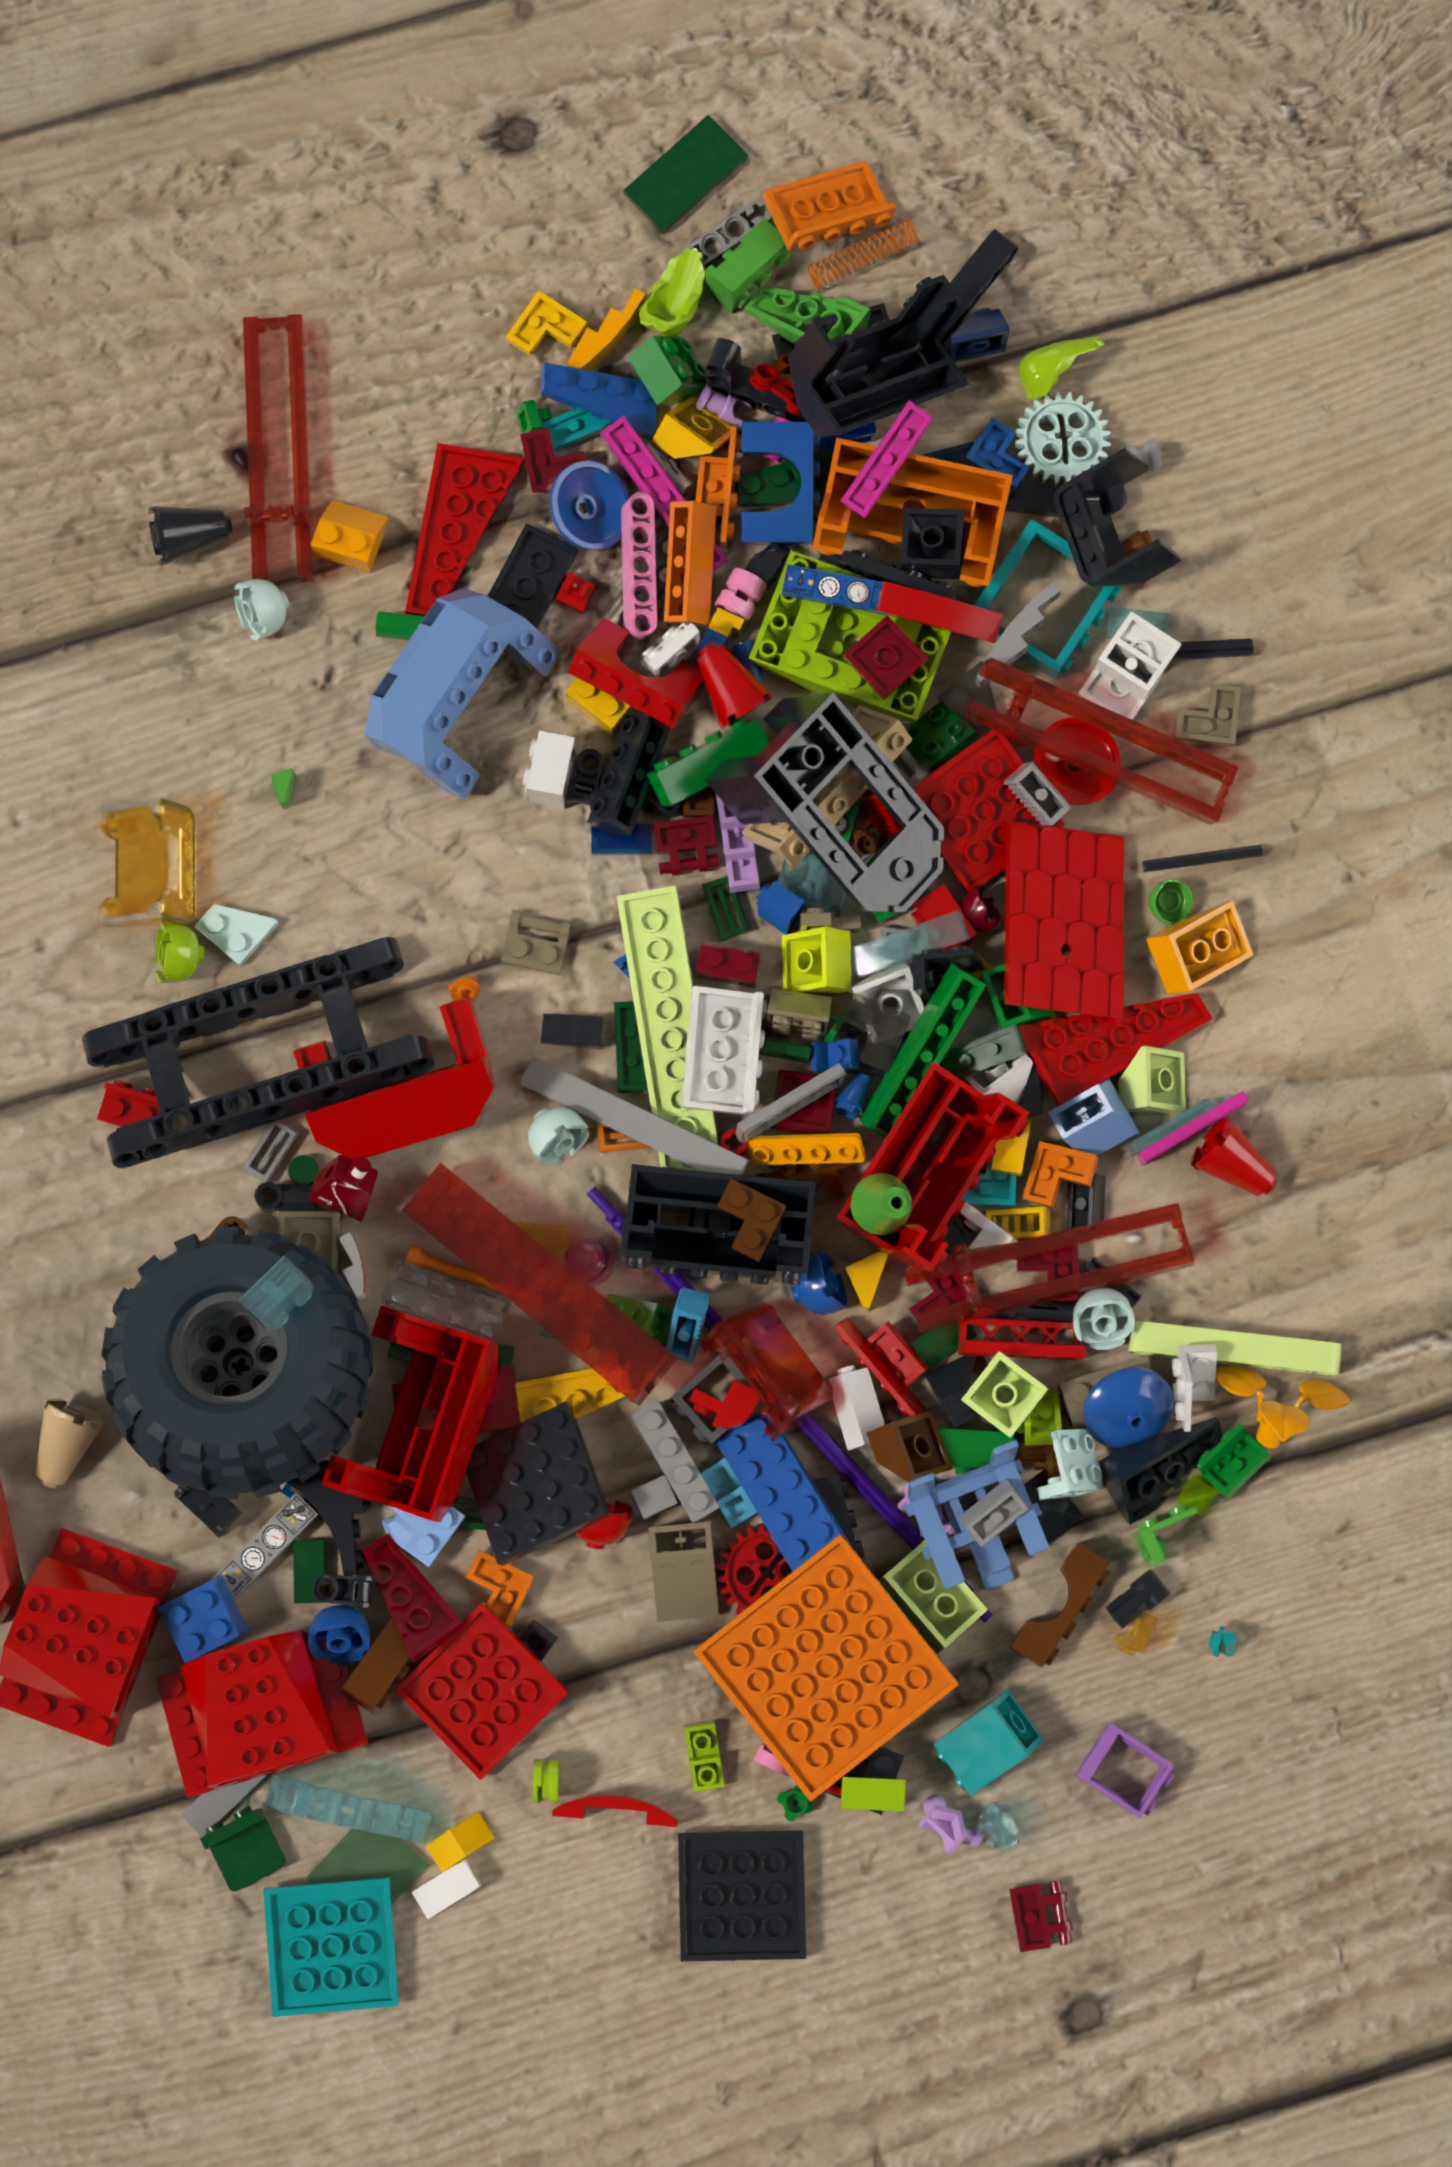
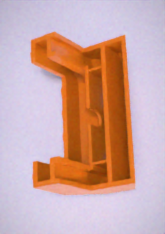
M836 438L826 492L818 516L812 549L819 550V552L825 555H842L848 531L854 532L860 537L874 536L883 538L889 543L902 542L904 508L964 510V560L959 580L975 587L989 586L1013 475L910 453L866 518H864L840 500L877 446Z

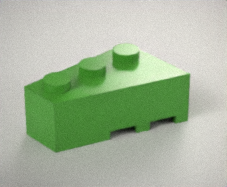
M765 218L741 238V244L734 252L729 249L723 254L722 257L725 261L717 268L710 265L705 270L706 292L730 313H733L738 307L740 309L745 307L752 297L751 293L757 287L764 286L769 281L773 269L777 265L782 267L791 256L778 229Z

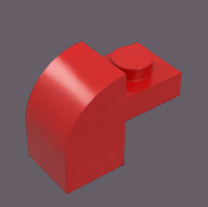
M733 1380L723 1402L697 1389H694L689 1401L695 1404L693 1410L704 1416L710 1417L711 1413L716 1414L712 1427L729 1430L743 1425L752 1416L762 1393Z

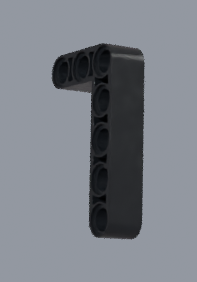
M724 338L716 339L706 365V385H710L712 390L725 396L729 394L749 403L752 408L792 422H807L802 414L795 415L790 413L786 408L787 402L771 391H759L750 383L749 376L753 369L741 365V347L737 343ZM785 387L795 395V392L792 388Z

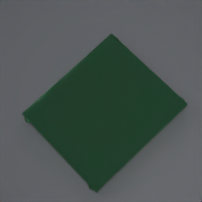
M370 1808L306 1879L308 1883L313 1884L390 1877L393 1904L429 1864L426 1859H423L376 1814V1811Z

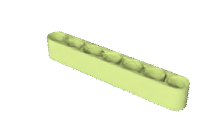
M1135 1321L1132 1335L1130 1332L1128 1352L1133 1354L1178 1358V1346L1215 1344L1217 1350L1216 1363L1338 1376L1340 1372L1342 1344L1145 1321Z

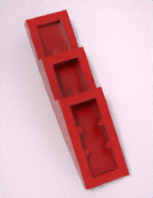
M886 581L883 583L876 611L958 635L969 636L988 643L996 642L1003 614Z

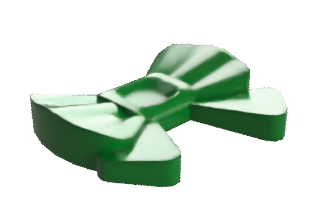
M849 1004L840 1018L833 1014L829 1019L835 1025L826 1036V1042L832 1043L839 1027L856 1011V1008Z

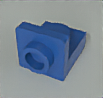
M848 1038L832 1043L816 1041L810 1044L813 1072L823 1073L838 1063L845 1072L859 1069L858 1039Z

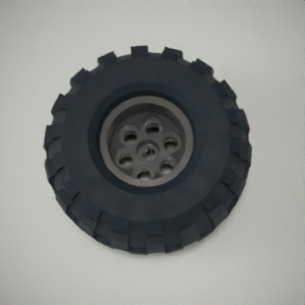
M240 1227L216 1228L214 1238L200 1241L197 1235L191 1234L173 1242L177 1251L161 1261L153 1255L138 1269L141 1280L137 1285L129 1290L123 1287L113 1305L112 1312L117 1317L114 1327L105 1328L101 1356L106 1361V1370L102 1371V1383L106 1401L111 1406L115 1416L114 1422L127 1442L149 1467L155 1468L168 1481L187 1490L196 1491V1489L206 1491L210 1497L238 1499L239 1493L254 1492L256 1497H262L282 1492L280 1485L297 1477L303 1483L321 1471L318 1463L331 1451L338 1455L352 1436L350 1428L356 1417L361 1418L363 1416L370 1395L368 1380L373 1372V1348L369 1341L367 1323L353 1292L343 1277L335 1273L328 1265L325 1258L306 1245L300 1244L296 1246L290 1243L287 1236L259 1229L258 1236L246 1235ZM247 1331L255 1332V1336L250 1342H240L242 1334ZM215 1342H225V1347L222 1351L218 1353L210 1351L211 1346ZM276 1351L278 1353L274 1361L269 1363L263 1362V1356L267 1352ZM244 1365H246L249 1370L243 1371L242 1375L239 1376L237 1370H242ZM207 1372H218L217 1378L213 1382H203ZM231 1391L240 1392V1395L227 1397Z

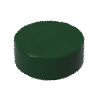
M299 1155L293 1158L288 1166V1175L296 1185H312L316 1174L319 1172L316 1161L307 1155Z

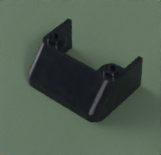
M1125 447L1064 483L1054 494V505L1078 574L1085 583L1092 587L1140 585L1182 561L1180 555L1159 539L1125 557L1111 515L1121 510L1126 503L1127 492L1124 485L1149 470L1144 462Z

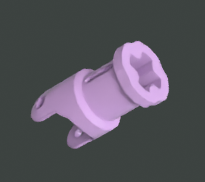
M708 384L703 388L697 402L698 410H708L719 415L720 420L741 428L744 421L734 417L733 407L737 406L744 410H751L752 408L749 403L730 394L725 396L712 390V387Z

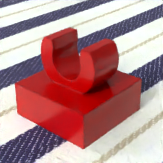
M569 572L556 597V601L583 614L596 590V585Z

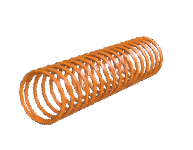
M906 219L903 221V225L898 223L897 228L891 226V229H885L884 233L880 231L878 236L873 234L872 239L867 237L866 242L861 240L860 245L854 243V248L848 246V249L843 248L841 253L836 251L835 256L830 254L829 259L824 257L823 262L817 260V265L815 263L808 264L807 269L814 286L820 289V283L812 265L817 268L823 285L826 286L824 276L819 269V262L823 265L829 282H833L826 268L825 259L829 262L835 279L839 280L838 274L831 262V256L835 259L841 276L845 278L844 271L837 258V253L842 257L844 266L848 274L851 275V270L844 258L843 251L848 254L850 263L854 271L857 272V267L850 255L849 248L854 251L860 268L863 269L862 261L856 252V245L860 248L866 265L869 266V260L862 249V242L866 245L872 262L876 263L875 257L868 245V239L873 243L878 259L882 261L879 249L874 242V236L879 240L882 252L886 258H888V253L881 241L880 234L885 237L888 249L894 255V250L887 238L886 231L891 234L895 248L900 252V247L893 235L892 228L897 231L899 240L903 248L906 249V243L899 232V225L903 228L909 245L913 246L912 240L918 244V235L912 222ZM910 228L912 229V231H913V233H914V235H915L916 240L914 239V237H913V235H912V233H911V231H910Z

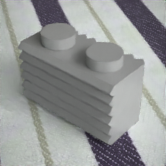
M1033 762L1023 763L1004 782V785H1008V789L1012 790V794H1016V798L1020 799V803H1024V807L1028 808V812H1032V816L1036 817V821H1040V825H1054L1071 809L1070 804Z

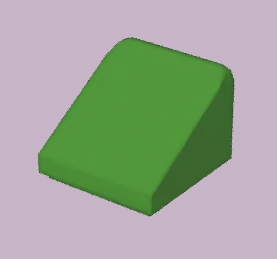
M293 768L272 774L271 777L279 803L284 809L289 808L296 774Z

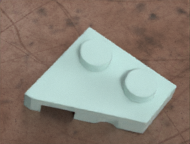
M213 904L194 927L241 967L279 923L271 917Z

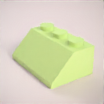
M924 1540L878 1581L933 1651L938 1654L988 1609L965 1582L949 1589L944 1588L933 1559L926 1561L922 1548L927 1547Z

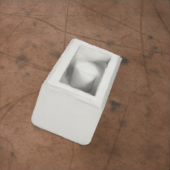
M464 1859L414 1890L412 1894L426 1918L429 1919L482 1885L467 1860Z

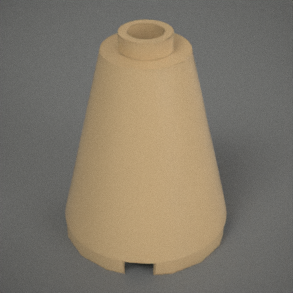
M53 1398L48 1399L44 1406L35 1475L40 1478L39 1483L50 1488H56L57 1485H64L102 1430L105 1422L101 1415L78 1404L76 1408L66 1406L68 1401Z

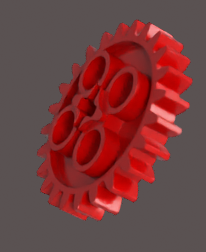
M762 1523L759 1524L757 1533H754L752 1528L748 1526V1536L745 1538L740 1533H736L739 1543L736 1545L732 1542H727L731 1553L721 1552L720 1555L727 1563L717 1566L718 1570L725 1572L724 1576L717 1578V1582L726 1583L727 1585L720 1593L721 1595H731L726 1603L728 1606L734 1603L738 1604L735 1612L737 1615L758 1600L764 1589L773 1588L784 1579L780 1573V1568L787 1563L785 1558L774 1568L772 1575L775 1578L773 1580L767 1578L754 1596L749 1595L751 1589L761 1579L762 1573L760 1569L767 1570L781 1552L769 1531H765ZM767 1544L773 1549V1555L770 1559L761 1560L756 1556L755 1550L759 1545ZM741 1569H749L754 1573L755 1577L753 1582L743 1585L739 1583L736 1575Z

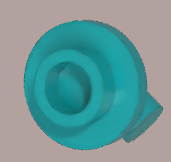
M1220 1626L1218 1631L1213 1630L1209 1641V1649H1213V1656L1219 1657L1220 1652H1223L1226 1656H1233L1235 1653V1634L1233 1632L1225 1633L1224 1626Z

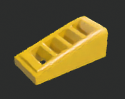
M1047 1207L986 1210V1217L996 1225L997 1217H1002V1229L1017 1241L1051 1240L1050 1210ZM1035 1216L1040 1218V1231H1035ZM1009 1217H1014L1015 1232H1010ZM1022 1217H1027V1232H1022Z

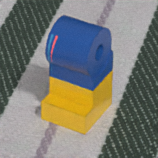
M717 607L701 641L699 651L713 642L717 646L723 644L726 647L732 633L738 636L741 635L745 627V619Z

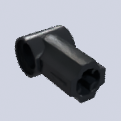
M265 1182L260 1184L255 1190L256 1204L263 1212L315 1211V1202L309 1200L313 1185ZM267 1190L277 1193V1200L271 1205L263 1204L260 1199L263 1192Z
M1149 1569L1131 1583L1127 1591L1119 1595L1105 1608L1113 1620L1123 1629L1145 1610H1150L1170 1595V1592L1155 1572Z

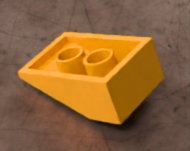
M1233 900L1170 925L1146 938L1167 994L1190 992L1254 956Z

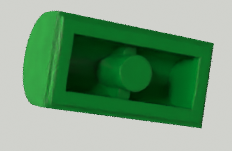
M379 611L376 618V637L410 640L425 616Z

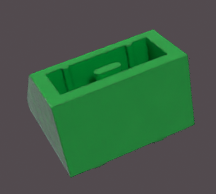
M651 336L628 356L657 406H673L703 391L706 385V370L696 361L692 354L691 345L682 337Z
M1005 964L981 972L980 980L986 984L984 991L999 1030L1013 1024H1032L1058 1014L1055 1010L1004 1004Z

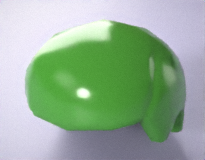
M1166 879L1157 883L1149 893L1148 907L1152 916L1159 922L1173 925L1187 919L1193 907V894L1189 886L1180 880Z

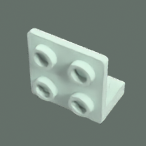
M1088 1429L1057 1430L1051 1432L1061 1476L1047 1479L1048 1485L1037 1488L1039 1500L1071 1498L1104 1489L1102 1471L1098 1466L1094 1450L1095 1441Z

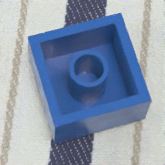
M222 1576L212 1579L158 1607L185 1664L249 1632Z

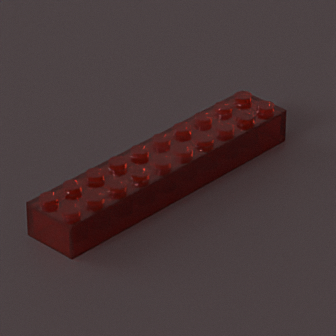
M442 1163L435 1168L402 1209L404 1213L633 1403L640 1406L679 1358Z

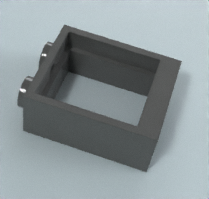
M725 1349L671 1396L674 1402L671 1408L682 1421L687 1417L695 1427L691 1431L702 1444L708 1441L713 1445L715 1441L720 1439L729 1430L716 1429L714 1432H711L683 1398L718 1367L723 1365L736 1381L762 1393L757 1406L767 1398L764 1390L728 1349Z

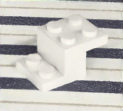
M1131 611L1099 657L1094 671L1077 696L1125 728H1128L1160 681L1163 671L1180 648L1181 643Z

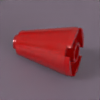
M713 642L699 651L702 656L697 661L721 729L754 711L762 703L765 704L772 699L766 688L723 644L717 646Z
M1224 1117L1221 1118L1207 1131L1202 1138L1205 1140L1202 1148L1196 1147L1191 1156L1190 1165L1196 1170L1256 1196H1260L1263 1193L1265 1195L1269 1194L1277 1183V1180L1274 1179L1276 1176L1274 1169L1233 1120L1228 1117L1226 1119Z

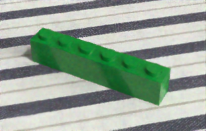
M951 963L861 1115L859 1121L867 1129L884 1138L887 1137L931 1064L935 1062L939 1065L986 987L984 982Z

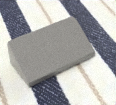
M1004 1480L960 1515L958 1519L982 1548L1030 1508L1009 1481Z

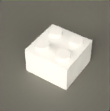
M539 731L538 738L532 739L529 750L532 766L531 768L526 767L523 778L524 792L528 793L530 803L565 809L566 793L577 755L575 737Z

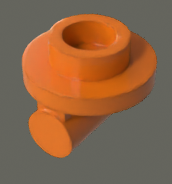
M476 974L458 978L454 982L447 984L454 1001L471 996L472 1001H474L480 994V986Z

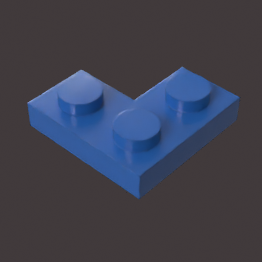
M994 418L990 419L962 463L963 465L1013 475L1009 491L1012 494L1029 469L1028 466L1005 453L1016 434L1014 430Z

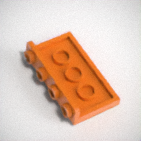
M867 160L764 190L762 194L764 202L788 251L798 248L806 250L815 243L821 241L832 242L841 235L848 233L856 235L866 228L875 225L876 227H883L891 222L892 216L897 210L895 203H887Z

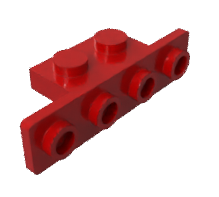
M848 1317L835 1325L840 1340L845 1345L851 1346L858 1355V1360L862 1366L868 1367L878 1378L880 1387L885 1392L891 1393L897 1400L898 1407L902 1413L911 1417L927 1411L926 1407L908 1386L929 1367L889 1321L868 1339Z

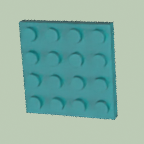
M390 1877L268 1887L263 1889L272 2017L399 2006Z

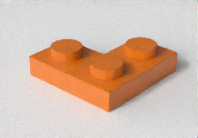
M1039 1141L1022 1199L1026 1202L1054 1208L1062 1180L1091 1187L1099 1157L1094 1154Z
M478 1550L465 1578L493 1591L487 1606L510 1629L535 1576L510 1564L500 1566L497 1564L494 1556Z

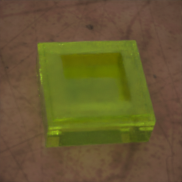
M1191 1475L1175 1501L1180 1505L1187 1504L1188 1509L1196 1507L1198 1513H1195V1515L1202 1518L1218 1491L1196 1476Z

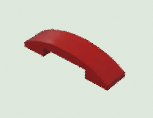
M620 1795L582 1797L566 1802L552 1810V1816L584 1819L585 1806L647 1812L646 1825L678 1826V1819L664 1809L640 1799Z

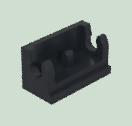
M178 1486L174 1491V1496L218 1538L242 1514L228 1498L210 1497L206 1491L199 1489L192 1491Z

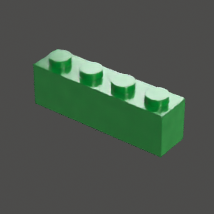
M745 717L737 719L729 724L730 730L724 733L718 730L704 737V744L698 747L695 744L689 745L679 751L680 756L671 761L670 757L655 763L653 765L655 770L649 772L647 776L661 805L672 806L709 786L705 779L723 760L758 756L769 744L758 719L746 720Z
M938 1428L951 1466L955 1468V1474H965L989 1464L994 1448L1013 1441V1436L1010 1439L1003 1432Z

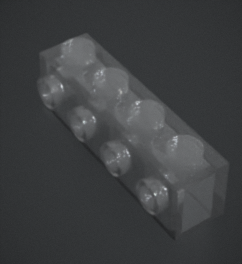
M397 1259L387 1278L381 1304L442 1326L498 1343L507 1322L512 1300Z

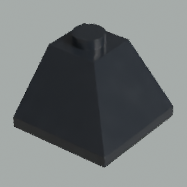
M904 508L900 565L932 579H960L964 558V510Z
M964 1355L925 1375L951 1429H956L981 1416L962 1402L961 1399L988 1366L984 1356Z
M1046 1467L1026 1482L1024 1486L1031 1503H1038L1042 1515L1037 1516L1049 1544L1084 1516L1070 1498L1039 1500L1037 1488L1048 1485L1047 1479L1054 1477Z

